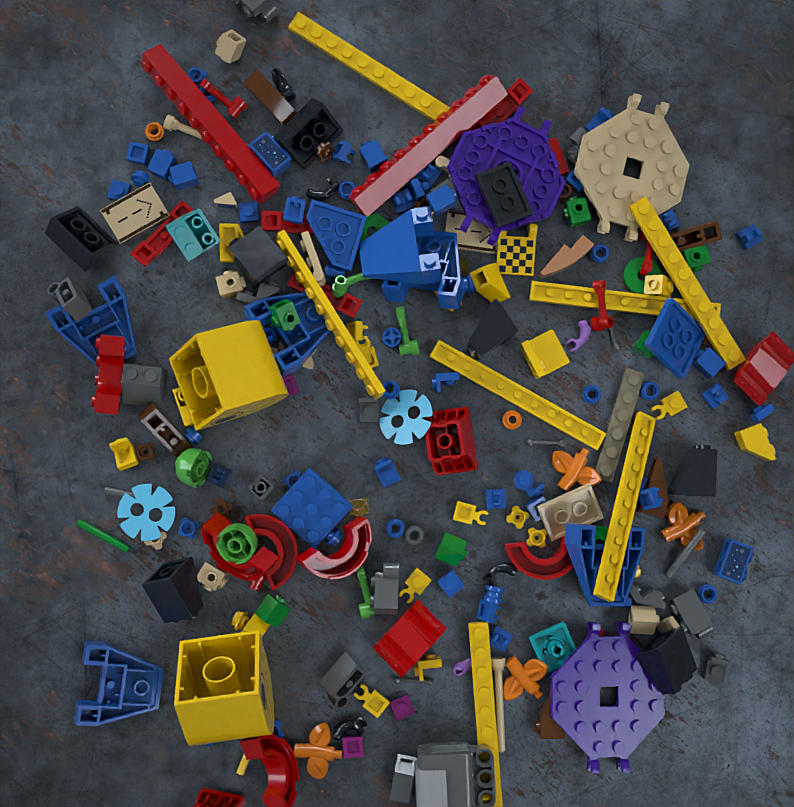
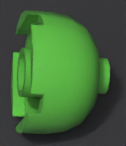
M190 448L181 453L175 462L176 474L179 480L194 488H197V485H203L211 470V467H208L209 461L212 462L211 454L199 448Z
M231 524L218 535L217 549L219 554L226 561L229 562L231 560L236 562L235 564L246 563L254 555L258 546L255 532L245 524Z

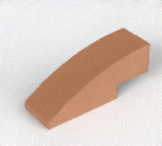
M584 235L580 237L571 249L564 244L540 272L538 277L542 279L564 271L583 258L594 244Z

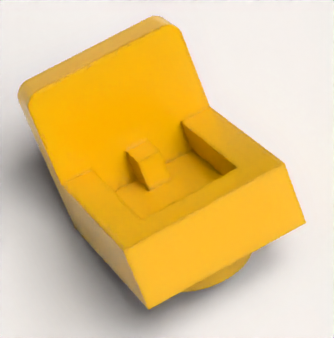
M664 275L645 276L644 294L671 298L674 290L672 279Z
M127 437L117 439L109 444L114 452L117 468L120 471L138 465L134 445Z
M426 654L425 658H420L418 664H414L415 676H419L420 681H424L422 669L442 667L441 657L437 656V654Z

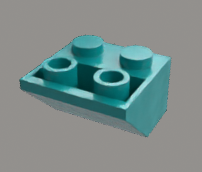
M200 208L184 214L166 225L168 232L188 261L220 242L219 237Z

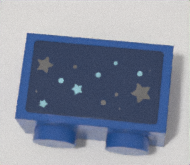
M264 132L249 144V148L276 178L290 167L291 156L287 150L282 149L278 145L276 139L273 138L274 136Z
M725 539L713 575L741 585V582L747 576V565L754 556L752 552L753 547L732 539Z

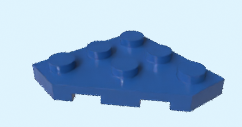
M312 199L306 220L331 265L351 272L367 216Z

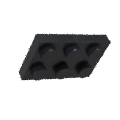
M511 162L475 175V180L497 229L533 215V211Z

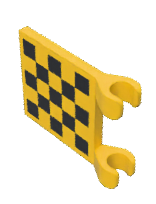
M537 224L527 226L528 237L506 236L507 231L500 233L496 262L500 273L534 276Z

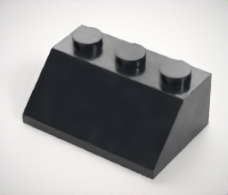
M312 98L273 138L276 139L282 149L288 151L294 161L305 169L318 156L316 154L317 147L323 142H332L343 129L326 106Z
M79 206L52 217L45 231V234L84 272L98 266L118 245Z

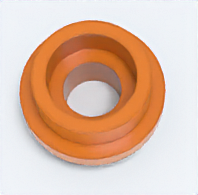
M152 122L146 126L145 134L149 140L159 141L164 136V128L161 124ZM154 130H158L156 135L152 134Z
M511 410L503 415L502 422L507 429L514 430L521 425L522 418L518 412ZM511 416L516 419L513 424L509 422V417Z

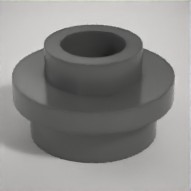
M410 526L405 532V539L411 545H418L424 539V532L418 526ZM414 531L418 533L416 539L411 538V533Z

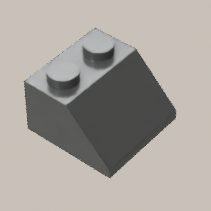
M124 364L121 380L123 403L149 406L154 402L159 408H162L167 370L159 367Z

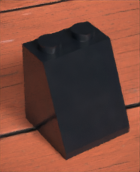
M260 226L256 229L252 227L244 233L245 236L240 240L238 238L232 240L228 244L230 247L227 250L253 288H256L260 283H263L283 269L289 261L288 257Z
M497 298L491 303L466 345L468 355L477 361L514 337L519 331Z
M711 445L694 446V449H688L667 488V493L671 495L716 497L718 449H711Z
M191 556L164 562L142 584L164 623H177L185 619L192 620L203 607L195 565Z
M681 626L657 633L635 655L662 695L678 693L682 689L681 685L692 679V674L698 669L684 629Z

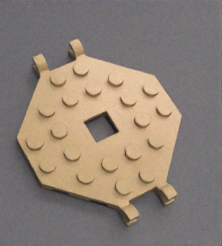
M636 93L633 96H629L626 110L582 136L574 170L577 179H580L584 187L583 190L590 202L595 206L596 213L600 218L596 233H609V222L628 227L624 238L628 242L637 241V229L639 228L628 207L646 196L657 215L681 202L689 169V163L664 119L669 104L661 102V105H656L655 115L636 110L642 95ZM627 157L641 162L642 168L639 179L623 175Z

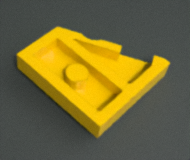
M219 223L220 262H234L227 250L230 247L228 244L235 238L240 240L244 237L239 224Z

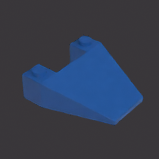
M430 206L410 209L359 243L363 277L422 285L441 282V266L438 253L419 255L416 238L434 235Z
M434 231L432 236L416 238L419 255L438 253L441 266V282L422 285L384 280L382 290L386 301L404 303L408 289L415 288L438 291L437 296L440 308L459 310L464 293L457 233Z
M117 275L98 284L97 287L106 302L93 308L86 317H83L78 322L62 308L61 304L45 313L54 329L95 365L97 355H99V349H96L97 337L100 338V335L125 337V359L137 353L126 290Z
M306 292L261 298L244 307L243 316L246 321L259 320L262 326L269 323L284 346V350L274 354L282 378L299 370L331 333L326 327L324 317L318 314L314 301L308 298ZM284 299L293 302L301 321L290 331L276 328L271 321L272 314L269 307Z
M566 523L565 545L588 605L624 607L644 550L645 528L631 526L615 599L613 602H608L593 595L605 544H595L596 526Z
M85 641L82 657L83 664L101 666L97 701L76 700L75 725L98 726L159 709L163 668L106 642Z

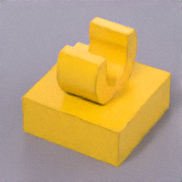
M363 321L347 323V330L354 341L355 339L358 341L365 340L363 330L368 329V326L363 325Z

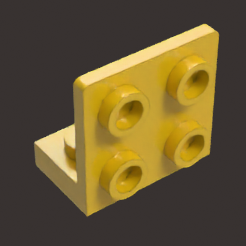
M552 329L519 345L536 380L570 362Z

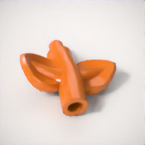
M583 448L580 453H576L574 458L567 452L554 451L552 455L553 467L557 472L565 474L557 484L559 488L569 492L575 482L581 486L587 483L595 486L602 481L601 476L594 468L585 466L588 461L586 457L590 451Z
M676 501L669 507L667 519L672 526L661 530L660 534L665 542L668 543L679 538L681 544L686 547L698 531L695 527L701 524L700 520L706 516L703 511L696 514L692 512L688 515L687 508L681 502ZM701 539L694 550L703 549V539Z
M515 655L510 657L505 664L512 674L503 683V698L505 701L518 698L524 689L530 695L534 694L537 699L540 698L543 693L539 689L540 685L537 681L545 677L548 672V666L538 659H531L522 666Z
M326 722L320 723L311 730L309 743H296L294 748L296 758H308L306 764L307 771L312 777L322 779L326 775L329 767L328 761H334V758L342 759V751L328 746L331 734Z

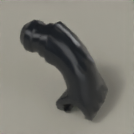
M274 68L271 71L273 82L286 101H292L296 97L293 87L288 84L280 69Z
M328 178L326 181L327 188L324 191L308 189L306 196L311 198V200H325L338 190L339 182L337 181L335 185H330L332 178Z
M510 562L496 564L484 573L483 581L490 577L492 580L489 585H494L495 576L498 573H508L510 576H515L517 568L513 567Z
M363 718L346 720L334 726L332 737L334 740L339 741L348 730H356L358 735H363L364 729L361 727H367V723Z

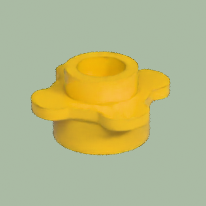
M513 506L512 512L506 517L508 523L515 524L516 528L520 529L524 526L525 520L529 518V513L520 510L519 506Z
M533 527L528 529L529 539L526 541L527 545L543 548L546 545L544 542L547 535L546 530H535Z
M237 611L232 619V625L235 626V630H242L249 621V612Z

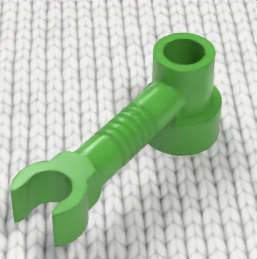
M362 272L348 278L339 275L335 278V283L332 285V294L337 298H342L347 293L349 285L364 279L375 278L363 277Z
M396 307L402 336V344H399L400 355L420 354L418 340H409L404 307Z
M361 566L356 570L365 600V603L358 605L361 618L364 620L370 618V615H374V607H370L371 593L368 588L364 567Z

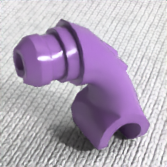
M586 320L578 322L580 338L567 341L566 345L569 343L574 345V348L570 349L569 352L577 351L588 341L591 328Z
M471 657L454 665V675L461 676L466 672L472 671Z

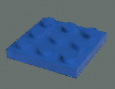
M667 298L644 346L678 379H685L706 334L701 326L673 298Z
M309 467L271 511L315 549L350 511L353 504L315 470Z

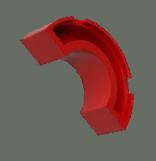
M100 335V338L97 337L96 349H99L96 367H99V375H95L97 390L95 396L91 398V407H94V413L115 415L119 413L121 405L119 400L120 396H122L121 380L126 358V350H124V345H126L125 337Z
M217 512L202 525L204 545L208 543L211 549L209 554L222 569L236 578L242 580L251 578L253 581L260 579L277 562L279 557L263 546L260 550L255 551L254 555L246 563L235 564L236 562L231 560L229 562L226 561L217 549L218 535L232 523Z
M268 514L244 517L246 523L253 529L255 534L268 536L277 546L279 559L266 572L273 591L287 582L297 568L298 562L295 557L300 555L297 537L294 531L278 517Z
M357 516L343 525L345 538L342 547L336 553L323 556L319 550L310 547L295 557L296 561L308 572L322 578L340 579L351 575L361 567L369 554L368 549L370 543H372V532L368 519Z
M561 537V543L557 552L547 558L533 556L527 549L526 542L524 541L504 543L505 552L511 563L519 571L532 578L541 580L559 578L567 574L574 567L565 545V537Z
M274 734L244 738L239 741L246 759H260L267 769L268 785L265 793L262 795L265 806L292 807L298 793L295 789L296 782L299 781V768L290 745L282 737L278 738Z

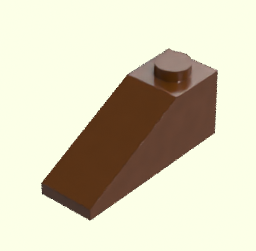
M717 219L669 234L679 251L722 240Z
M154 402L139 413L141 422L176 458L185 450L194 448Z
M657 456L653 457L644 489L651 487L659 488L657 493L659 498H663L662 505L643 511L639 501L637 512L657 519H663L669 511V505H667L669 500L662 457Z
M549 692L538 715V721H535V731L539 733L541 739H565L563 729L550 717Z

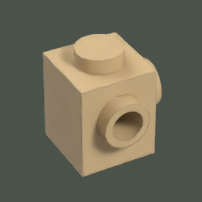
M231 29L223 33L217 40L215 54L230 64L240 59L247 40Z
M229 270L224 272L223 275L215 277L220 296L223 299L235 296L238 292L243 293L244 287H247L244 276H240L238 271Z
M206 561L199 571L197 579L202 583L201 586L210 592L212 589L216 591L219 587L222 589L226 584L228 572L220 570L215 564Z
M631 605L628 616L630 633L654 635L655 629L659 627L660 622L659 615H656L655 607Z

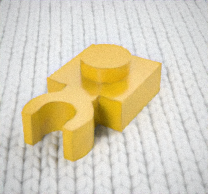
M364 336V344H359L358 340L355 339V343L370 367L379 366L373 346L370 347L369 338Z
M676 391L660 400L662 406L656 405L650 410L658 409L660 415L656 417V420L664 418L666 412L670 417L688 406L680 392Z
M457 501L452 520L472 525L474 519L478 524L486 525V522L480 521L479 517L481 514L488 515V512L484 510L475 512V505Z
M416 568L405 581L408 588L402 589L399 596L401 597L404 593H408L410 598L407 600V603H411L414 598L413 594L416 592L420 595L432 579Z
M361 683L360 687L364 689V693L360 695L355 691L354 696L359 700H365L362 706L378 718L390 701L375 689L370 693L368 687Z

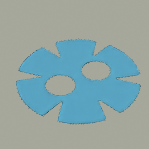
M416 390L400 391V402L396 398L388 399L381 409V412L390 415L379 419L381 431L387 439H390L397 432L394 440L395 444L405 445L413 443L412 432L420 439L431 425V422L422 419L433 415L431 404L424 394L415 402ZM412 406H417L420 409V415L416 419H411L408 416V410ZM396 415H401L404 419L403 425L399 428H394L391 424L392 418Z
M141 484L133 487L132 491L136 499L125 493L120 500L117 517H129L120 526L131 538H135L141 529V541L155 540L161 537L157 525L168 531L173 524L175 507H163L173 499L160 486L157 487L153 495H151L152 484ZM134 503L143 505L144 512L142 515L133 516L131 514L130 508ZM153 508H159L162 511V518L157 522L149 518V512Z

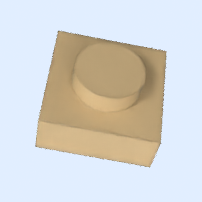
M670 616L660 620L659 627L657 628L660 632L680 626L674 617Z

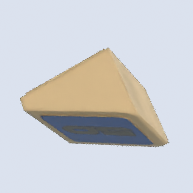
M231 192L214 199L216 206L219 208H239Z

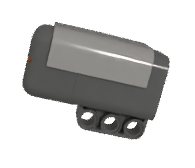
M468 742L427 743L417 746L418 758L414 760L416 807L494 806L496 802L494 757L489 746L484 744L470 745ZM481 752H488L489 756L487 759L481 760L479 759V754ZM483 772L490 773V777L487 780L480 779V775ZM484 793L491 794L488 800H482L481 796Z

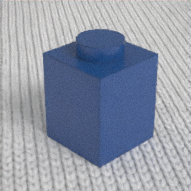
M369 140L361 145L360 155L370 173L380 169V166L387 161V158L377 140Z
M156 149L147 170L150 174L168 182V174H171L169 167L175 166L177 160L169 150L163 149L161 151Z
M191 161L169 167L171 173L168 174L171 186L174 185L177 190L199 184L195 167Z
M446 184L426 195V198L435 216H438L456 206L455 199H457V195L453 188L449 189Z
M709 347L704 350L700 349L695 356V360L692 362V365L707 379L714 377L726 364Z
M452 569L437 580L449 598L465 586Z

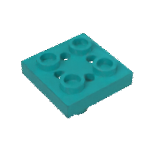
M564 621L528 637L538 660L548 666L547 673L560 668L565 663L566 658L574 650H577Z

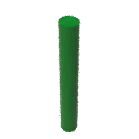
M82 519L77 521L76 525L125 553L129 551V545Z

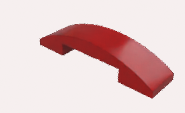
M520 77L507 90L508 95L467 131L477 130L482 126L492 123L497 124L506 121L517 110L518 106H521L533 90Z
M181 200L169 213L170 216L145 242L142 241L130 255L144 267L149 265L174 242L166 225L194 210Z
M262 211L261 228L263 231L278 233L285 230L287 234L298 235L308 231L310 235H315L306 220L307 215L303 214L302 225L283 221L284 213H281V211Z
M294 271L287 286L300 293L305 292L304 285L298 282ZM325 284L321 287L335 311L355 318L363 303L362 300L348 293H345L342 298H337L332 294L331 286Z

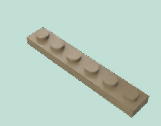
M626 368L606 430L607 434L603 440L595 467L601 479L609 483L613 481L645 375Z

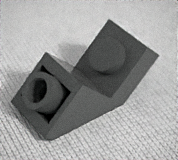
M260 283L256 297H254V293L244 291L243 293H237L236 300L238 303L249 305L261 298L279 296L281 291L275 283Z
M262 474L248 486V489L271 509L285 495Z
M636 582L632 583L629 597L632 601L659 608L666 607L663 602L666 599L659 590L656 591L650 588L640 595L642 592Z
M398 754L389 801L409 805L415 773L414 760H417V757Z

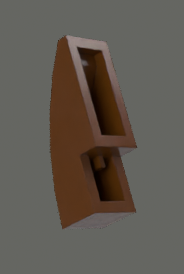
M257 69L243 82L245 88L283 127L297 114L286 99Z

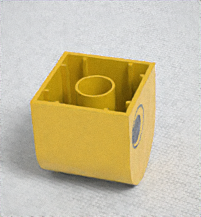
M259 320L245 321L197 333L169 358L196 431L257 412L283 400L289 395Z
M260 630L180 641L174 707L189 746L273 734V690Z

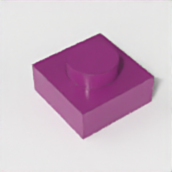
M292 374L283 378L289 393L286 398L300 393Z
M408 694L390 701L397 721L415 713Z
M362 735L342 737L344 759L364 757Z

